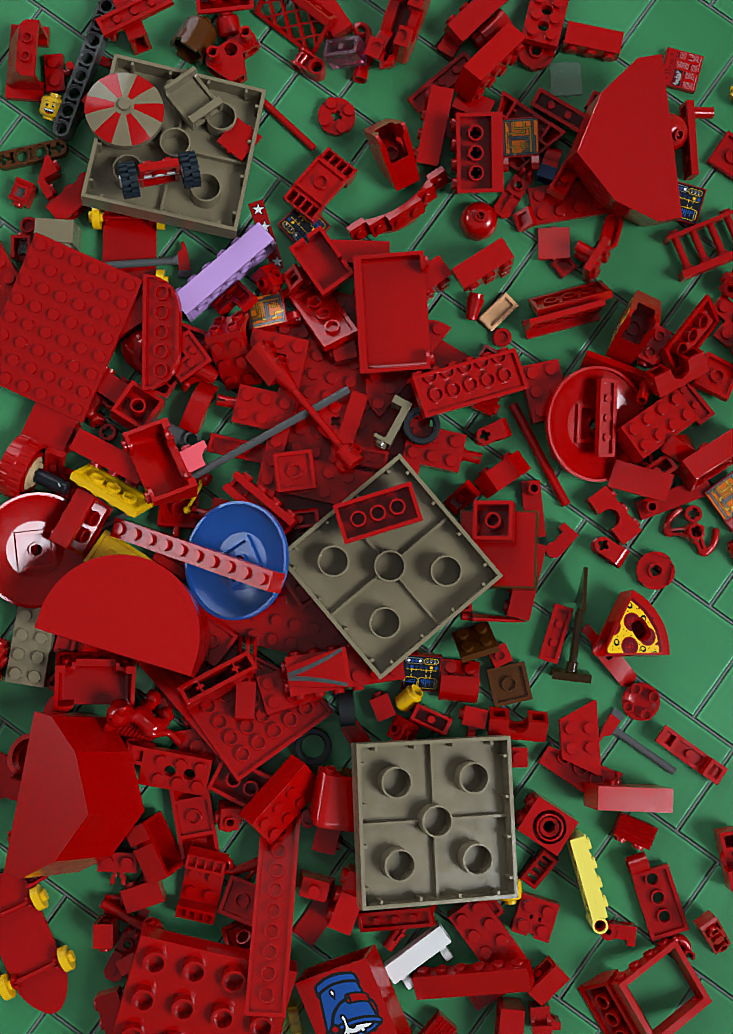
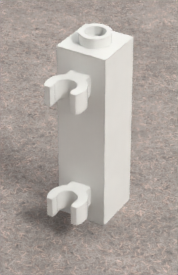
M439 921L434 927H430L383 963L389 979L394 984L402 980L408 990H410L414 986L409 973L439 951L446 961L453 957L452 952L447 947L451 943V938Z

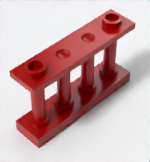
M730 208L724 209L716 217L679 232L676 229L667 233L663 243L664 245L670 242L673 243L683 266L682 272L678 275L680 283L733 261V251L728 252V250H725L714 225L725 221L733 240V210H730ZM706 227L718 252L716 254L717 257L713 259L707 257L697 231ZM690 235L698 253L700 264L696 266L690 264L681 244L680 238Z

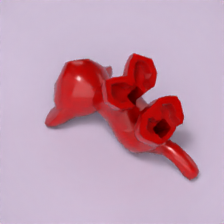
M150 689L147 692V698L142 699L140 705L135 708L123 698L112 701L106 713L107 724L103 729L105 733L133 722L146 737L159 738L166 736L174 744L181 745L182 740L179 735L167 728L171 720L174 719L172 709L166 706L161 708L156 715L153 714L154 708L161 703V696L158 691Z

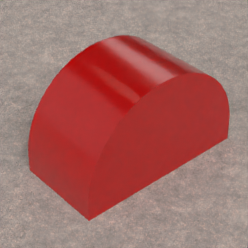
M117 554L101 556L84 562L69 571L49 592L34 627L60 637L192 678H196L204 673L209 656L210 635L208 622L203 608L198 604L190 589L163 566L134 555Z

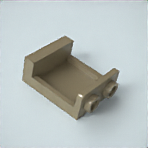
M195 66L190 69H184L177 78L168 80L164 85L163 96L192 131L204 124L207 118L211 119L223 110L224 101L220 96L215 98L198 77Z
M397 395L394 396L391 407L400 412L386 437L374 433V445L383 450L385 448L390 449L404 423L406 415L411 411L412 403Z

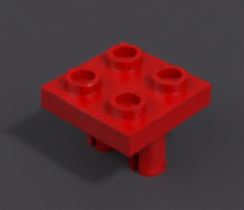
M603 236L595 248L581 240L576 244L574 258L585 263L583 267V280L590 283L592 279L595 280L601 271L599 268L602 263L606 264L609 260L612 248L610 247V238Z

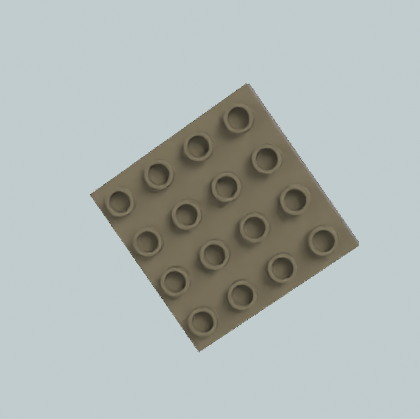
M114 53L110 74L132 73L148 80L158 90L162 98L164 120L157 136L139 148L117 149L104 144L96 137L94 138L81 193L82 205L235 239L263 112L266 89L197 73L198 77L215 98L220 96L224 103L221 112L211 119L207 118L204 124L192 131L163 96L165 83L170 79L177 78L183 70ZM237 117L248 126L251 125L254 130L252 140L248 139L247 144H251L249 154L242 162L232 154H227V150L216 143L225 131L234 127ZM195 151L199 164L201 187L185 189L182 177L179 175V182L140 188L141 197L124 199L117 163L133 160L136 174H138V164L144 161H161L166 157L178 158V153Z
M398 454L342 502L411 481L423 518L422 522L345 545L333 509L288 547V570L380 680L503 577L500 571L401 454Z
M485 735L351 743L356 896L359 909L368 911L518 898L511 736Z

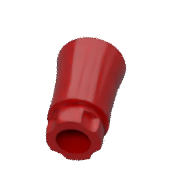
M499 8L470 37L476 49L480 50L508 22L513 25L508 15Z

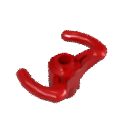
M205 342L203 348L209 355V348ZM209 363L184 381L181 390L186 392L190 385L201 380L207 384H213L219 374L217 367Z
M677 507L671 511L663 525L662 531L667 537L680 536L686 541L691 542L695 545L700 556L706 557L712 553L717 546L720 530L718 528L712 530L711 541L706 547L703 540L705 536L704 526L698 524V522H692L684 527L672 528L671 523L683 512V508Z

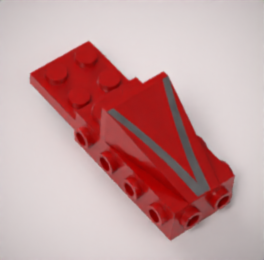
M345 644V647L338 648V646L326 647V651L319 652L318 649L307 650V654L299 655V652L287 653L288 657H284L283 662H281L282 674L286 675L284 691L285 694L289 695V698L294 697V701L306 699V695L313 694L314 697L326 696L325 692L333 691V694L345 693L344 689L352 688V691L363 690L365 685L406 679L402 661L380 680L351 644Z

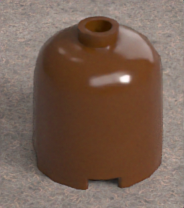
M189 16L170 40V47H175L178 50L176 54L189 64H192L194 61L197 62L198 66L202 65L207 55V48L214 45L216 41V30L212 25V21L206 16Z

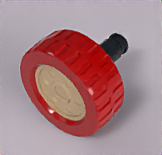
M25 434L17 436L12 441L0 461V494L8 498L30 493L36 484L54 492H59L61 495H66L71 483L43 470L45 451L48 446Z

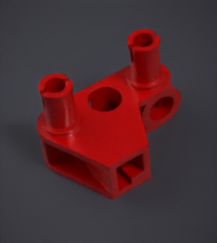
M244 25L239 29V34L217 47L211 45L207 48L205 61L212 75L241 84L247 81L245 60L257 53L261 47L250 27Z

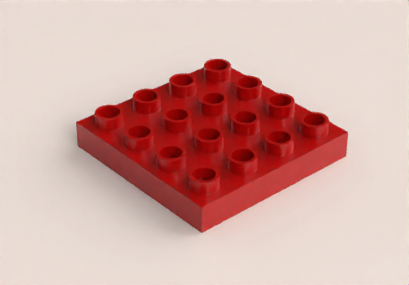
M142 925L111 1034H279L284 1018L244 1016L250 950ZM290 960L287 1006L298 973L297 961Z

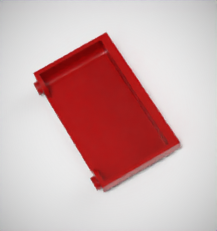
M423 250L353 256L360 374L431 369V366L435 365L434 354L430 353L425 268H429L428 256H424Z

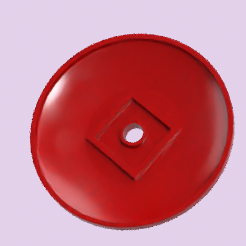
M604 366L584 367L566 376L554 390L546 411V437L554 458L569 474L589 482L609 481L616 460L633 464L617 441L615 457H594L595 427L592 430L589 422L591 419L594 422L596 420L597 379H618L616 430L645 410V405H640L636 402L638 390L631 380L619 371Z
M30 492L20 494L18 497H12L0 505V597L7 602L24 608H41L55 584L69 571L84 563V558L49 540L52 530L58 524L63 511L70 502L69 500L55 494ZM35 544H38L41 548L40 553L37 555L31 553V547Z

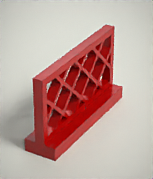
M259 0L254 13L296 46L307 49L313 55H316L331 25L338 18L337 15L317 0H291L294 10L290 11L286 10L284 0ZM280 1L282 12L275 14L273 2ZM264 4H269L271 15H265L261 12ZM304 10L307 12L309 21L301 22L299 11ZM295 12L297 24L290 25L288 13ZM283 15L286 26L281 27L278 25L276 16ZM314 22H320L325 26L321 33L316 34ZM310 23L312 35L305 36L302 25ZM298 26L300 37L296 38L292 35L291 27ZM313 37L315 45L313 50L307 47L306 38Z
M605 300L523 320L522 325L526 339L529 340L600 321L599 312L606 305Z

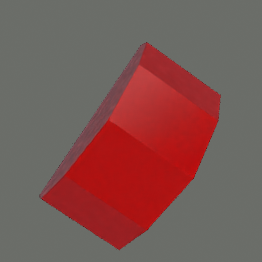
M662 54L637 58L595 98L587 108L566 160L569 167L576 173L577 177L604 209L641 227L665 224L682 218Z
M34 711L4 873L23 879L80 872L112 856L145 810L132 755L116 729L105 733L103 729L107 724L106 717L93 713Z

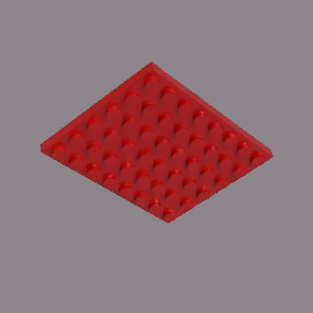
M36 232L0 317V386L82 423L85 422L139 295L143 280Z

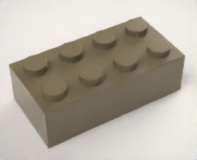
M20 606L17 608L5 682L42 688L47 687V681L51 676L54 658L53 649L57 635L34 628L41 608L31 609Z

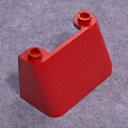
M167 417L122 433L123 441H120L123 451L129 453L145 489L143 493L147 504L151 503L152 506L196 497L198 493L196 479L191 477V473L188 472L174 442V435L168 430L171 425Z
M57 653L55 662L54 710L68 712L74 707V704H111L112 701L122 698L128 701L134 708L136 660L115 653Z
M331 765L319 766L308 807L314 825L324 829L354 832L352 777L341 776L337 768Z

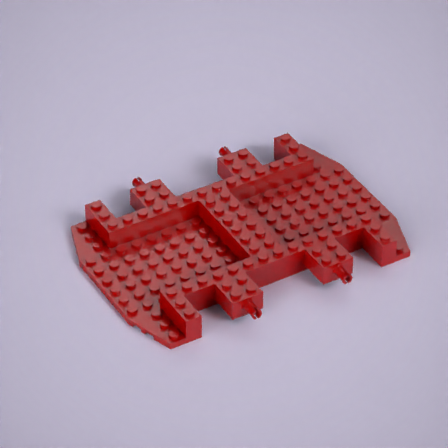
M348 315L357 328V316ZM302 318L301 323L297 325L285 324L263 330L253 328L249 343L250 349L262 340L272 341L276 345L274 352L287 358L288 363L286 366L289 368L291 376L299 391L311 405L345 386H348L351 393L354 390L366 394L368 374H360L359 352L357 353L358 361L335 365V360L330 359L329 350H323ZM442 340L432 352L435 357V365L431 366V368L440 366L441 369L446 367V364L457 361V364L470 356ZM418 370L423 373L429 372L428 370ZM240 384L238 395L235 398L218 394L219 400L216 402V406L233 409L231 421L233 424L261 431H267L304 410L292 393H289L281 385H279L278 392ZM412 384L406 385L398 396L413 404L411 410L418 408L419 405ZM351 393L335 402L348 405ZM367 400L354 443L362 447L383 450L374 445L373 435L377 433L386 437L400 411L392 408L390 405L379 418L371 409ZM422 415L415 416L410 423L411 432L417 437H427L433 430V427L429 426L431 419H423ZM308 416L267 439L257 485L261 484L268 490L266 494L271 498L273 496L278 498L282 502L281 507L285 510L288 508L292 511L318 508L321 520L334 509L333 505L344 501L379 470L356 466L352 470L344 472L335 463L329 462L332 441L320 434L317 423L311 416ZM339 417L331 418L332 426L340 425ZM403 425L390 449L385 448L383 450L389 452L387 464L398 454H401L417 474H419L420 466L458 474L461 462L467 461L480 465L481 459L478 458L482 457L481 452L466 450V447H464L466 434L440 429L436 439L431 443L416 445L405 436ZM312 449L317 488L277 493L273 453ZM214 497L210 510L193 506L191 511L199 514L190 513V518L201 520L213 508L231 501ZM293 530L286 538L288 547L308 530ZM285 584L273 603L254 617L244 620H225L211 615L239 637H242L243 643H246V637H250V644L253 645L254 637H258L257 646L287 653L299 652V655L307 654V650L318 649L319 652L326 651V647L338 646V648L345 647V644H350L315 602L301 610Z

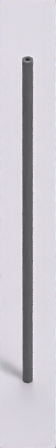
M345 386L312 406L316 411H319L351 393L348 386ZM304 409L192 472L191 477L197 479L310 415ZM124 512L119 513L106 521L101 532L112 527L116 517L126 519L130 516H127Z

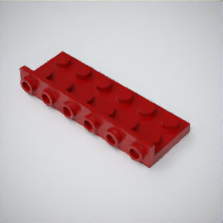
M508 347L497 350L495 354L486 352L477 359H474V356L468 357L459 364H457V361L450 362L441 369L440 366H435L428 369L429 372L426 373L417 371L412 373L411 378L406 381L407 385L412 384L423 419L529 388L516 348L508 350Z

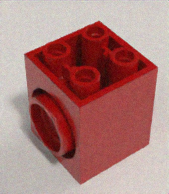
M533 790L532 793H528L525 797L523 808L521 810L518 809L514 814L515 827L518 831L558 856L579 822L572 815ZM550 821V824L544 827V823Z

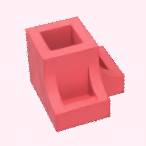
M204 440L192 446L188 444L180 448V455L190 473L206 465L202 458L203 453L207 450Z

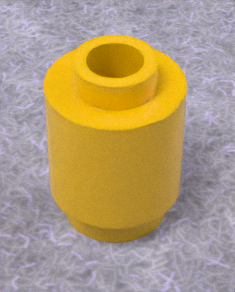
M415 684L407 686L395 697L396 707L400 711L408 712L421 701L423 696L422 690Z

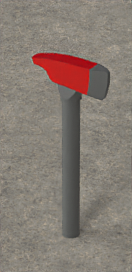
M184 241L181 242V250L177 255L171 257L105 262L117 269L176 265L178 266V277H191L190 261Z
M613 708L599 732V742L604 736L614 735L619 737L673 775L676 771L674 766L619 728L618 724L624 719V716L619 710Z

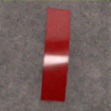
M667 725L663 727L654 740L716 785L719 784L728 771L726 767L705 754Z

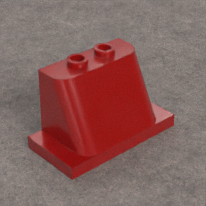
M26 19L20 25L11 24L5 90L6 100L41 103L42 97L45 95L46 84L39 81L35 75L37 47L49 48L50 28L42 26L39 20Z

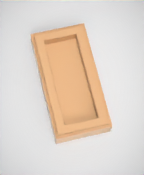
M505 292L478 320L492 332L519 305Z

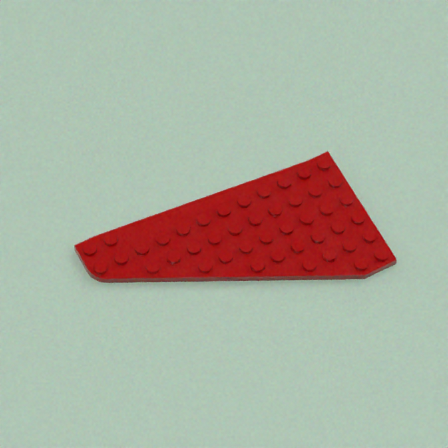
M233 644L219 665L238 655V646ZM257 657L258 668L256 674L253 675V680H256V677L281 669ZM136 660L152 681L227 766L237 782L334 713L323 698L266 715L257 681L254 720H235L236 686L233 690L201 707L197 704L192 708L185 709L176 690L178 686L194 678ZM207 662L204 673L215 667Z

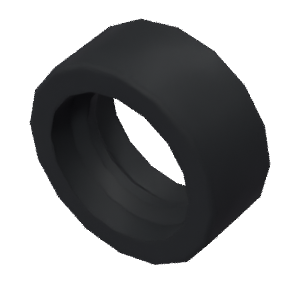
M418 407L412 409L406 415L403 431L410 442L416 445H426L436 439L441 423L438 415L430 417L433 422L431 434L424 438L415 436L411 432L410 423L415 416L422 415Z
M346 689L345 693L338 694L341 727L356 726L354 692L352 689Z
M313 727L298 738L295 743V752L299 760L312 766L326 761L332 748L331 739L327 732ZM309 735H318L324 741V751L318 757H308L302 750L303 740Z

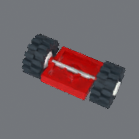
M194 150L178 153V158L166 157L161 161H144L138 164V174H136L133 160L117 163L124 199L141 197L140 188L179 182V175L182 177L185 189L201 187L199 164Z

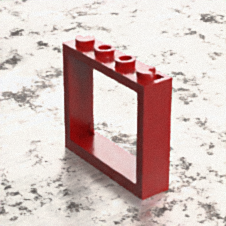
M665 938L662 941H658L657 946L646 950L643 953V957L631 962L628 965V969L617 973V977L609 983L638 1034H674L712 1002L676 939ZM670 952L693 991L694 996L651 1030L628 991L627 986Z

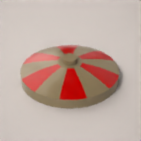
M132 73L107 75L91 87L85 99V118L89 129L97 139L110 147L117 149L142 147L152 141L162 127L164 120L162 98L158 90L141 76Z

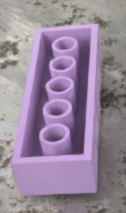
M259 222L256 225H250L241 238L239 236L236 237L227 250H221L213 262H207L198 275H192L184 287H178L175 290L181 301L182 313L190 322L194 321L211 306L210 304L236 281L245 277L276 250L274 239Z

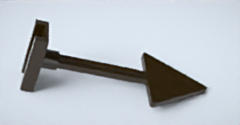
M588 567L583 568L575 600L578 608L574 618L569 661L566 663V669L551 667L550 675H552V679L591 684L592 675L589 671L578 670L577 662L583 611H586Z

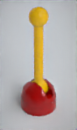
M209 473L196 479L198 493L202 487H206L211 483L213 476ZM196 497L191 498L188 506L184 507L183 511L185 514L191 512V506Z

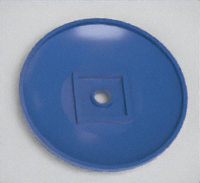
M246 501L227 502L209 511L194 528L189 541L238 558L242 556L244 560L286 574L283 582L284 585L289 567L288 543L280 523L265 508ZM185 563L187 583L198 604L211 615L221 619L244 620L254 617L268 608L279 594L267 592Z

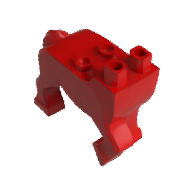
M389 0L380 31L376 37L370 36L364 53L380 62L379 69L390 70L395 68L396 63L405 65L409 61L431 0Z

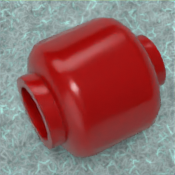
M233 12L219 13L215 19L218 37L225 38V41L239 34V29L241 28L239 17L233 14Z

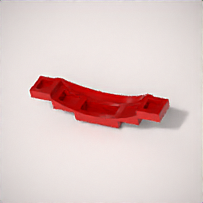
M440 166L426 175L427 181L422 188L400 207L375 218L364 220L361 217L346 228L351 240H361L370 233L375 238L380 234L396 232L412 224L425 212L428 203L437 198L436 191L449 183L445 169Z

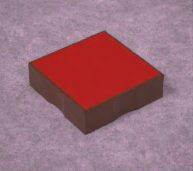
M460 510L459 524L473 538V510ZM515 510V543H476L503 575L487 590L502 588L513 591H538L537 546L539 543L540 523L538 511Z

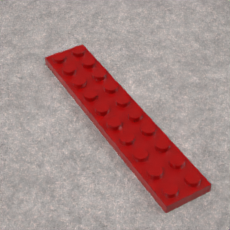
M299 812L272 845L262 837L259 840L244 1016L286 1019L301 812Z

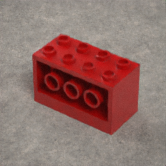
M503 111L456 113L450 120V132H454V138L450 141L451 152H454V158L451 160V171L455 172V178L451 179V190L455 191V195L498 194L504 192ZM473 130L478 133L476 139L470 135ZM473 150H476L479 154L476 159L470 154ZM474 169L476 172H479V176L476 179L471 175Z

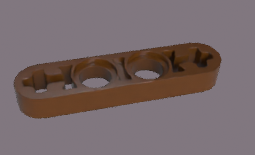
M55 139L0 152V162L3 161L4 157L8 161H6V165L0 163V169L9 171L43 163L45 156L39 158L36 155L37 151L41 148L46 150L45 156L49 155L52 160L62 159L68 155L69 147L64 140ZM58 145L62 146L60 153H58V151L56 150L58 149ZM20 153H27L28 158L26 161L21 162L18 160Z

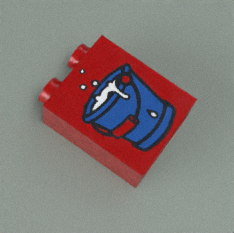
M375 944L308 967L295 982L316 1034L412 1033Z

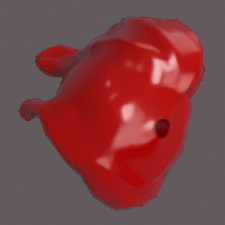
M136 329L122 341L121 353L126 363L141 376L142 329Z

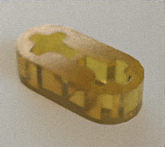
M298 1003L288 1004L291 1034H303Z

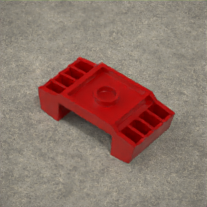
M327 147L294 182L289 191L284 195L283 200L314 225L322 217L323 209L343 187L347 188L352 183L358 170L331 150V148Z
M193 845L190 846L175 917L210 925L214 924L227 867L228 853L208 850Z

